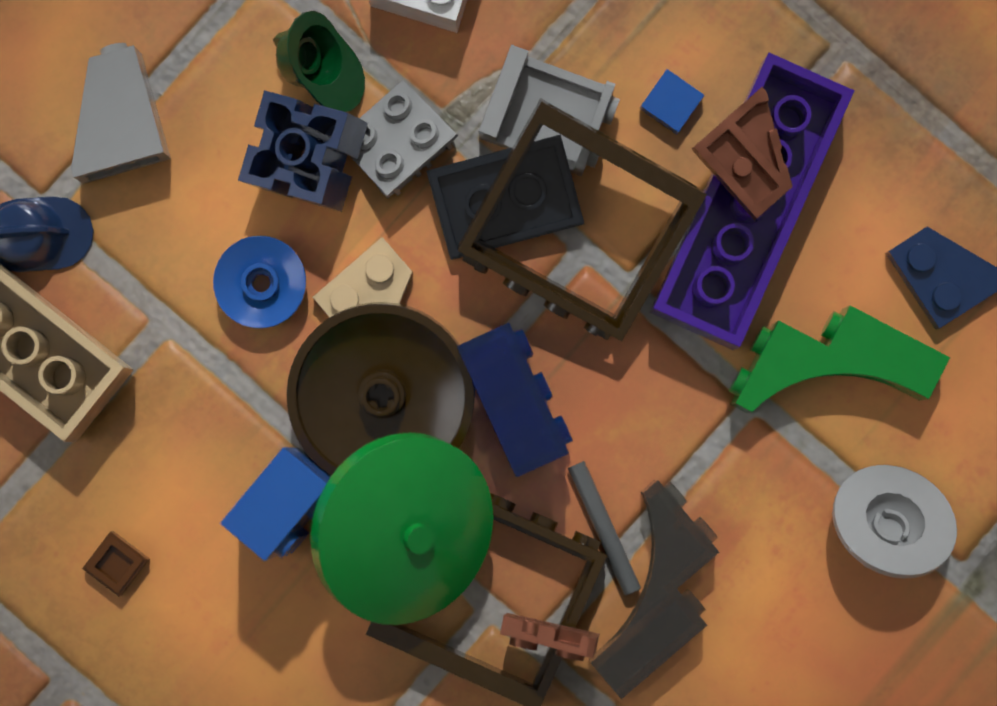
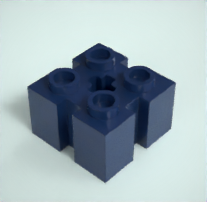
M264 90L254 127L263 130L259 147L248 144L238 181L259 189L291 198L295 197L308 203L342 212L352 180V176L343 173L347 156L358 159L368 123L347 112L314 104L312 107L298 99Z

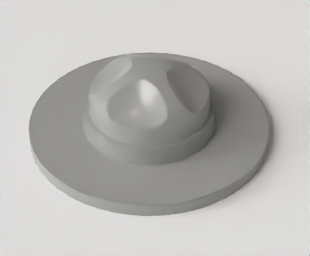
M876 465L863 468L849 476L835 496L832 515L834 527L840 541L857 561L877 573L902 579L925 576L943 565L953 551L957 538V524L948 500L933 483L911 470L892 465Z

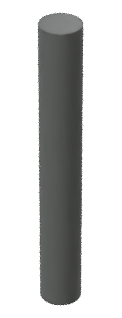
M585 461L569 467L568 471L624 596L641 589Z

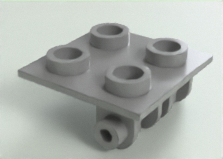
M402 80L359 118L367 122L368 125L358 159L351 158L388 199L394 193L397 196L400 195V190L412 180L414 175L419 178L422 175L419 170L424 166L429 169L432 166L431 160L434 161L446 149L451 150L453 147L450 143L458 135Z

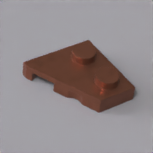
M763 87L756 91L692 148L697 157L754 221L793 187L787 165L784 163L781 154L782 146L778 131L774 128L769 110L768 94Z
M511 613L504 615L500 634L510 637L509 645L537 651L539 644L557 649L556 656L576 661H584V657L593 658L599 639V633Z

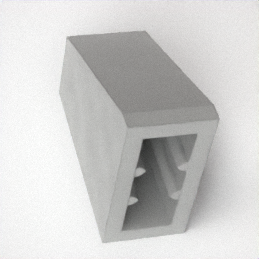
M126 43L111 44L100 49L101 55L90 57L88 60L71 165L73 178L83 184L171 159L143 56L134 45L128 47Z

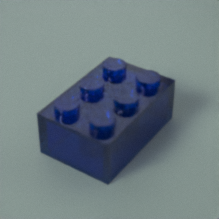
M507 323L457 346L516 478L569 454L565 445L572 442L573 439L562 415L553 419L546 402L551 400L553 395L543 373L540 372L533 375L527 359L533 357L532 355L534 354L522 329L513 332L510 323Z

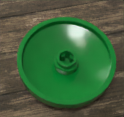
M399 433L389 435L358 449L330 477L318 499L313 514L310 536L311 553L316 572L323 586L337 602L350 612L374 623L385 625L408 624L440 612L467 589L480 570L487 555L493 531V505L486 480L478 466L463 451L439 438L426 434Z

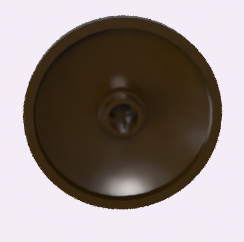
M371 302L352 306L334 314L320 324L307 337L294 358L288 377L286 393L289 419L299 443L308 456L331 476L358 449L389 435L399 433L426 434L439 438L459 449L470 427L475 403V386L469 361L450 331L433 317L418 309L390 302Z

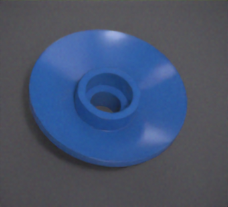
M251 236L235 242L222 254L214 271L213 288L219 306L232 320L250 328H269L283 323L297 311L306 291V273L299 256L286 243L273 237ZM260 275L268 276L270 279V286L264 292H258L254 288V280Z

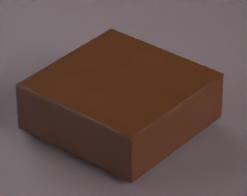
M110 531L82 569L120 597L150 558L116 532Z

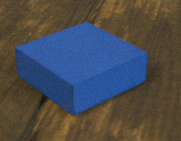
M666 69L640 106V110L677 135L703 99L704 94Z

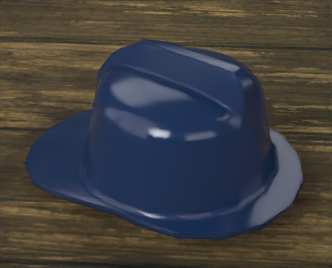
M63 197L21 198L1 203L0 263L8 270L15 272L57 270L73 266L85 257L92 245L94 230L90 216L81 205Z

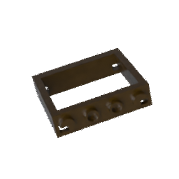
M540 98L459 242L458 251L464 254L462 260L474 266L475 270L486 274L491 269L504 276L503 284L516 293L527 296L531 291L546 299L543 306L556 315L567 319L571 313L586 322L584 328L591 334L599 335L606 340L613 336L622 341L707 194L702 188ZM543 125L679 201L614 314L479 240Z
M490 493L493 505V520L586 561L559 622V625L576 628L607 557L605 553L598 551L601 542L578 531H575L573 538H569L555 531L558 522L535 512L532 513L529 520L513 513L515 503ZM371 622L366 632V635L524 706L542 705L562 660V657L555 655L557 649L548 647L534 681L530 683L401 624L385 625Z

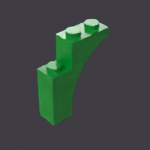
M850 305L843 308L840 314L835 311L831 313L821 332V336L827 338L824 344L781 321L773 323L770 329L762 326L750 348V351L756 353L752 364L748 370L743 367L740 368L729 388V392L735 394L730 405L745 413H750L778 391L806 379L824 376H852L869 379L891 386L919 401L927 400L934 391L950 357Z

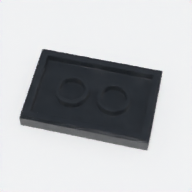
M561 134L533 142L479 240L493 248H498L584 224ZM513 147L426 171L451 260L464 257V254L458 251L459 242Z

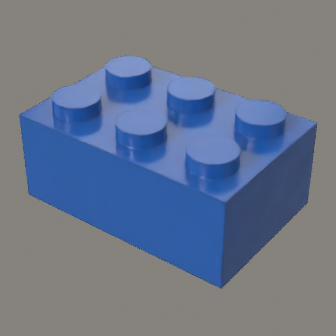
M283 447L220 524L264 561L276 556L282 559L284 556L292 554L309 535L310 532L304 526L310 519H313L318 499L331 475L321 469L299 448Z

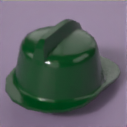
M316 11L303 12L294 19L287 31L278 33L273 38V42L277 47V67L287 82L305 88L321 106L349 112L360 103L365 89V76L362 64L324 14Z

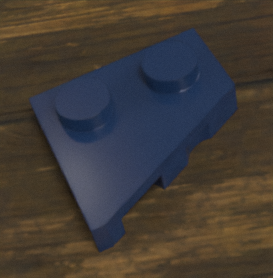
M928 226L886 252L887 257L935 330L940 329L997 292L996 266Z

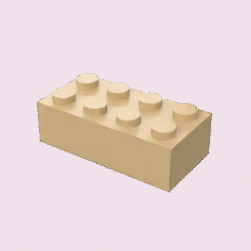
M0 263V391L64 442H77L134 369Z

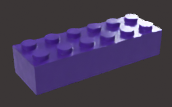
M770 52L762 61L745 101L761 87L766 90L774 128L778 131L782 146L781 154L784 163L787 165L793 187L754 221L712 173L704 190L707 196L686 230L649 312L731 350L740 348L855 91Z

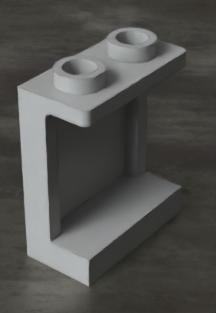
M511 45L480 126L479 139L506 149L513 147L540 98L599 131L602 122L611 125L620 99L612 96L616 84L609 81L606 84H601L528 57V50ZM543 125L534 141L559 135V133ZM561 135L571 173L582 176L586 165L595 168L599 158L598 155Z

